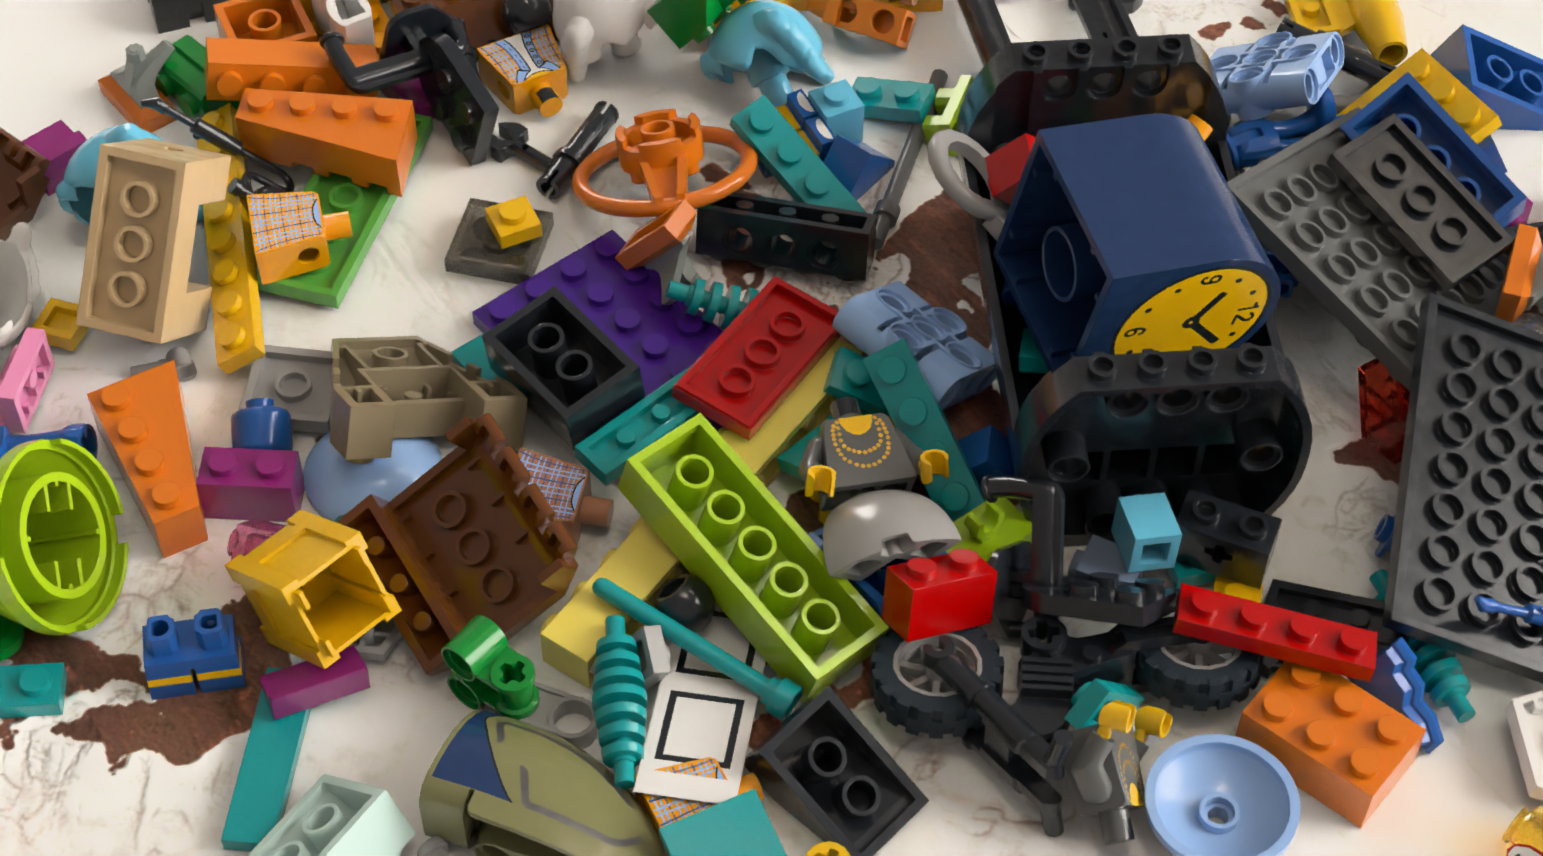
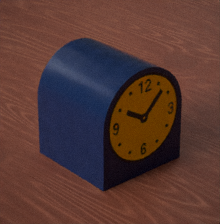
M1144 114L1038 130L993 255L1039 352L1051 373L1073 357L1092 356L1093 352L1100 351L1116 355L1142 353L1143 349H1153L1160 352L1191 350L1192 346H1202L1209 349L1238 348L1241 346V343L1246 342L1264 325L1278 303L1281 293L1280 279L1200 132L1191 122L1170 114Z

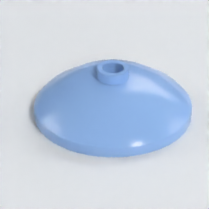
M329 432L315 444L306 459L303 470L304 488L313 509L321 517L335 521L337 517L347 514L370 494L390 502L442 460V456L432 437L393 439L391 458H374V461L371 463L356 464L345 460L330 443Z
M1197 735L1173 744L1154 762L1149 771L1144 789V810L1148 823L1161 844L1174 856H1281L1291 844L1300 820L1301 804L1299 793L1293 778L1284 765L1261 746L1231 735ZM1209 818H1219L1225 824L1214 823L1210 821Z

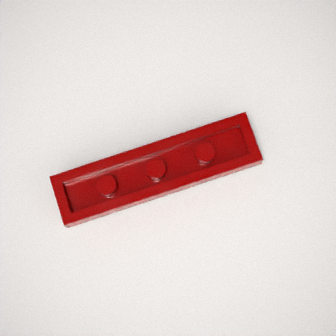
M1184 583L1180 586L1175 606L1172 630L1174 633L1370 682L1376 670L1378 632Z

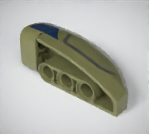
M477 709L471 712L453 729L431 764L421 787L419 808L425 835L429 837L438 835L448 843L468 849L474 846L473 851L476 856H668L658 831L646 810L629 789L626 790L614 786V774L604 764L580 747L553 732L487 710Z

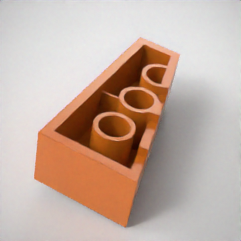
M245 88L235 116L239 138L243 143V147L267 161L292 168L297 164L311 167L314 174L330 177L331 173L352 178V183L355 185L369 188L371 183L387 187L388 194L399 197L403 195L418 139L413 100Z
M169 361L87 393L97 429L163 558L207 541L208 534L205 517L196 487L197 470L191 445L184 395L175 361Z

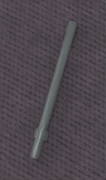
M936 69L932 72L929 84H934L936 94L939 88L945 87L948 74L942 69ZM935 100L927 115H934L936 110ZM912 123L883 199L876 203L873 214H878L875 250L883 247L889 229L895 227L901 212L899 203L925 138L921 123Z

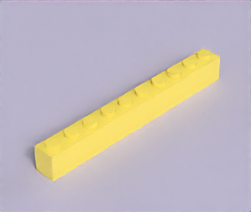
M838 339L749 441L725 427L718 431L767 488L782 472L777 457L817 428L831 415L830 405L838 398L823 392L835 352L842 346L864 355L858 348ZM640 517L633 524L627 539L617 549L613 548L607 552L596 573L588 581L584 580L577 585L570 601L558 614L553 613L546 619L540 631L543 661L588 689L593 686L594 675L589 670L597 658L596 643L600 638L606 636L605 619L611 615L623 616L625 618V632L629 636L645 626L596 596L592 590L594 581L598 578H606L654 607V599L658 591L666 583L682 574L691 575L643 517Z

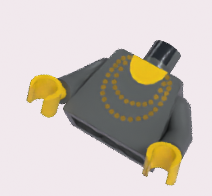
M854 397L839 398L831 403L830 410L833 419L826 420L821 424L818 436L808 442L798 467V473L806 485L805 496L812 497L814 491H819L821 511L833 510L844 501L867 492L879 490L911 492L917 474L921 475V482L923 484L932 483L933 474L942 475L944 478L950 477L949 455L945 451L939 449L923 450L899 428H894L889 416L883 413L861 415L857 399Z
M1115 700L1102 707L1098 724L1069 731L1074 736V742L1065 761L1064 768L1075 808L1079 817H1099L1105 845H1113L1135 839L1129 810L1144 807V784L1140 761L1149 748L1145 743L1149 735L1165 738L1170 731L1173 721L1172 715L1166 713L1163 709L1148 705L1141 707L1136 713L1135 705ZM1133 722H1134V726H1135V729H1136L1135 732L1133 731V727H1132Z

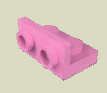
M26 327L19 345L16 344L12 348L11 354L0 375V426L6 425L12 433L26 434L55 367L44 329Z

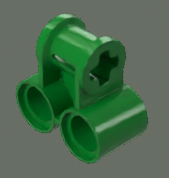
M477 614L441 649L443 660L453 671L447 678L448 686L458 700L467 707L477 710L484 704H487L501 715L517 720L529 717L538 708L540 696L537 687L533 684L536 676L533 663L527 657L508 647L505 634L489 618Z

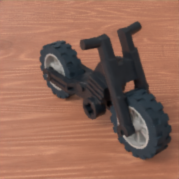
M1175 612L1144 627L1117 624L1106 633L1079 638L1068 636L1067 629L1060 620L1051 616L1040 615L1026 620L1021 628L1020 654L1022 657L1018 662L1016 684L1019 695L1015 703L1010 706L1002 698L1004 658L999 656L1000 648L994 639L989 641L987 639V632L977 626L974 629L968 628L911 642H906L897 632L890 628L889 635L887 637L882 635L876 643V652H872L870 692L871 696H874L876 709L879 713L884 711L886 713V720L893 726L897 727L900 724L906 727L905 732L918 736L920 732L929 734V738L943 739V734L951 733L953 737H960L962 744L967 749L974 750L1016 792L1024 794L1040 810L1045 834L1049 837H1058L1064 832L1060 809L1062 796L1045 779L1061 780L1065 776L1064 764L1074 742V736L1068 731L1070 723L1064 718L1072 709L1071 700L1081 686L1087 682H1093L1096 678L1131 685L1139 693L1149 692L1159 700L1164 697L1170 700L1169 705L1183 709V706L1187 705L1193 706V711H1207L1208 707L1216 706L1217 710L1230 707L1231 702L1234 700L1240 703L1248 697L1250 689L1255 690L1260 680L1265 656L1174 633L1172 630ZM1041 638H1045L1046 644H1042ZM1167 650L1175 651L1178 653L1172 655L1169 652H1167ZM1231 653L1232 657L1226 660L1218 654ZM923 662L924 666L915 663ZM902 675L909 676V677H913V678H917V679H915V680H913V681H911V682H908L907 680H905V679L903 678Z

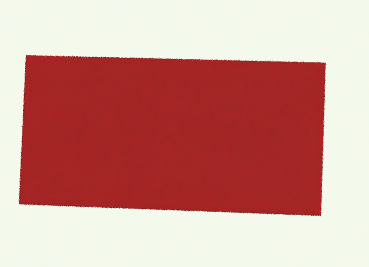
M774 276L673 385L672 397L749 441L842 336L832 327L833 320L839 311Z

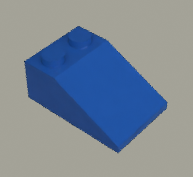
M1464 24L1431 53V56L1463 85L1465 84L1472 93L1499 116L1502 126L1498 129L1543 131V59Z

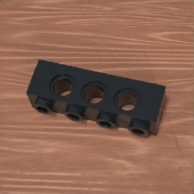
M734 192L717 202L697 209L695 254L707 255L718 261L732 259L751 262L754 266L763 268L771 266L788 268L800 274L820 273L832 275L843 281H866L874 261L878 214ZM737 228L747 230L750 235L741 233ZM779 234L786 235L790 237L793 241H786L779 236ZM821 241L830 242L836 248L826 247Z

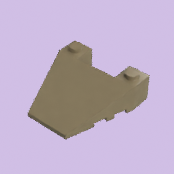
M418 336L332 339L330 443L345 460L352 463L368 464L373 462L374 458H391L393 439L445 436L446 432L466 416L476 419L486 413L492 415L507 438L504 448L512 446L514 450H519L523 444L528 398L511 382L501 377H495V380H487L481 377L482 368L473 363H467L466 369L453 363V353Z

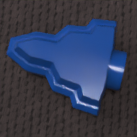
M1400 637L1381 652L1377 650L1376 670L1370 682L1347 677V680L1425 728L1426 732L1419 750L1430 754L1444 742V738L1436 714L1423 700L1425 683L1414 668L1417 657L1405 640Z

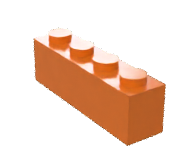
M206 37L204 77L207 100L241 101L245 88L378 98V90L366 94H357L350 91L329 61L325 50L320 46V42ZM343 44L356 67L378 61L374 44Z

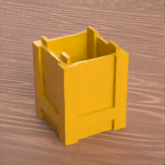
M301 509L286 520L288 525L247 555L239 554L224 566L231 579L241 585L263 624L259 628L266 641L326 669L341 658L339 653L380 621L387 622L402 610L394 595L386 592L365 552L368 546L360 531Z

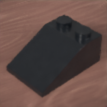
M829 685L810 696L745 758L744 767L749 772H754L760 785L774 801L823 842L839 843L847 849L850 856H874L929 802V799Z

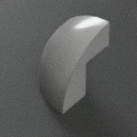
M879 490L852 497L836 506L829 513L823 529V552L829 576L862 581L896 558L910 560L919 557H935L962 541L956 526L941 507L927 497L902 490Z

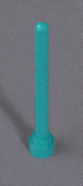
M598 578L594 581L592 590L596 596L645 626L661 625L663 637L761 696L760 702L766 705L765 711L783 722L796 707L804 690L799 684L787 677L781 680L775 676L771 680L610 580Z

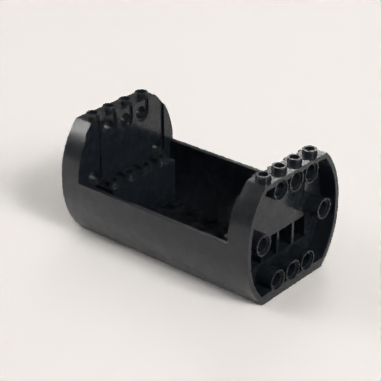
M1190 34L1009 43L981 69L965 94L960 108L957 131L978 142L989 154H992L1025 133L1036 137L1038 130L1144 114H1170L1187 120L1193 114L1201 118L1213 129L1204 142L1226 182L1236 177L1226 142L1228 128L1227 112L1215 68L1207 53ZM957 153L962 182L982 198L991 200L988 186L977 168L965 157ZM968 213L1015 477L1050 480L1061 486L1065 495L1064 547L1087 546L1093 534L1115 542L1111 528L1118 497L1165 492L1176 520L1189 489L1268 515H1272L1288 499L1301 480L1308 462L1312 445V424L1299 376L1288 357L1285 358L1273 313L1264 325L1246 342L1241 343V346L1238 348L1209 349L1202 346H1192L1191 350L1160 352L1153 349H1143L1142 353L1116 355L1100 351L1093 352L1092 356L1073 357L1053 373H1051V370L1047 374L1019 372V353L1023 329L1018 328L1013 323V306L1011 304L1006 306L1001 303V294L1006 280L993 255L997 241L982 225L986 220ZM1019 499L1020 507L1026 520L1032 522L1033 500Z

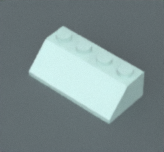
M323 774L247 856H400L402 849L416 832L386 789Z

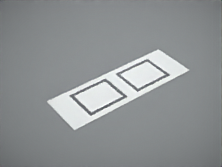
M716 603V610L711 621L702 631L696 634L763 674L765 659ZM670 641L671 673L660 681L644 745V759L640 761L633 792L719 804L738 796L759 695ZM711 757L718 761L727 780L657 771L655 769Z

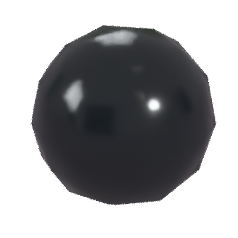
M503 0L500 14L506 29L516 35L549 24L552 9L549 0Z
M682 574L671 579L658 591L654 599V608L694 633L702 631L711 621L716 610V602L710 587L696 575Z

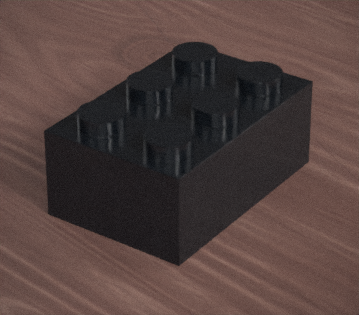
M553 286L482 335L490 368L499 377L511 382L528 398L527 405L573 451L577 444L645 398L640 367L556 286Z

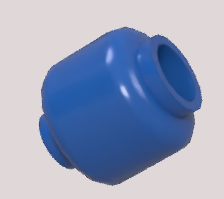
M249 399L245 401L246 408L232 414L230 421L232 448L292 451L291 415L286 409L274 406L273 399Z

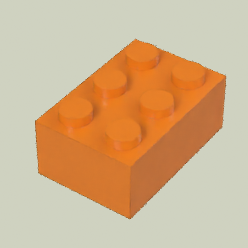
M1285 661L1242 711L1235 737L1251 741L1270 752L1288 770L1298 788L1361 829L1413 764L1426 729L1339 674Z

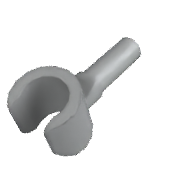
M178 346L167 352L166 359L131 366L130 372L131 376L174 360L180 382H186L197 375V369L194 361L191 360L188 350Z

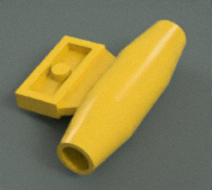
M1284 0L1291 21L1316 32L1319 29L1326 32L1336 31L1340 34L1341 38L1355 30L1371 55L1388 65H1398L1408 54L1403 13L1397 0Z

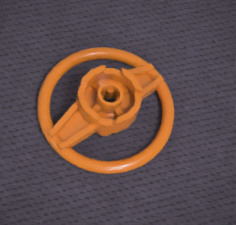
M676 109L654 110L634 116L635 125L625 129V127L619 125L614 134V141L598 148L583 159L574 171L572 189L576 198L583 205L600 213L620 217H658L684 199L694 209H698L734 193L748 182L754 174L758 164V154L736 132L720 127L701 125L700 119L694 113H690L688 118L677 117ZM704 142L729 147L740 155V164L731 174L712 185L688 193V176L695 175L700 170L698 162L704 157ZM619 157L620 166L623 171L630 174L632 183L645 184L650 199L626 200L607 197L592 190L589 186V180L601 166Z

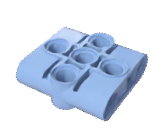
M1284 31L1266 35L1256 43L1218 48L1210 57V60L1215 68L1227 116L1234 113L1238 114L1240 120L1248 121L1266 117L1274 112L1275 109L1316 104L1342 68L1345 56L1342 38L1336 31L1300 36L1298 38L1293 37L1290 32Z
M896 281L852 297L843 305L833 320V329L868 356L903 338H907L942 410L983 392L997 377L993 353L973 337L967 335V325L964 320L946 308H932L928 302L901 281Z

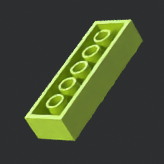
M701 412L627 459L617 488L692 575L698 576L710 587L717 605L782 680L787 677L804 688L800 698L801 703H804L810 696L834 683L871 656L873 651H876L878 639L882 635L885 636L889 626L847 579L829 576L824 552Z

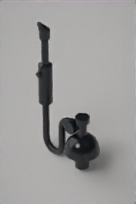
M159 97L141 100V106L154 109L161 114L166 113L189 126L190 132L193 133L192 136L196 140L204 139L232 156L241 155L277 175L286 185V187H283L259 173L247 171L240 180L237 178L232 179L227 188L229 194L247 199L246 195L294 192V182L283 169L244 148L242 141L199 117L196 119L190 118L169 106L168 102ZM251 180H254L263 186L253 191L251 186Z

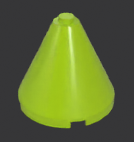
M58 438L53 440L39 439L27 441L10 449L0 458V615L35 632L52 636L89 630L99 624L110 613L117 602L123 588L128 566L129 544L128 542L118 544L114 517L115 515L124 514L118 492L100 462L85 448L70 440Z

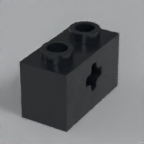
M1189 489L1176 520L1182 532L1176 562L1260 589L1274 553L1282 519Z

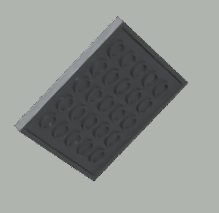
M1357 107L1231 179L1227 184L1262 247L1272 252L1290 271L1293 278L1303 284L1322 303L1324 309L1329 314L1335 316L1354 335L1356 341L1362 347L1368 349L1387 368L1389 374L1410 391L1421 301L1431 292L1495 316L1510 254L1505 251L1446 292L1327 164L1332 153L1350 142L1342 133L1340 127L1362 110L1360 107Z

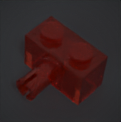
M1375 358L1357 367L1361 438L1392 463L1397 464L1402 462L1410 391L1401 382L1395 380L1389 374L1387 368Z

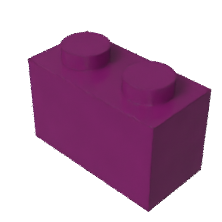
M204 447L196 481L204 517L209 519L287 522L288 518L301 510L305 491L299 451Z

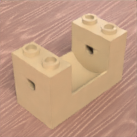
M151 138L100 144L76 325L158 344L206 330L212 287L188 281L199 205L225 200L231 156Z

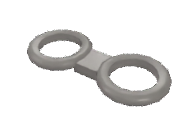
M951 129L934 133L927 145L928 161L936 180L959 207L977 218L986 220L982 225L998 241L1011 204L993 198L991 191V200L982 198L974 193L954 171L949 160L948 150L959 153L971 162L982 175L987 186L988 172L985 157L990 154L978 142L964 133Z

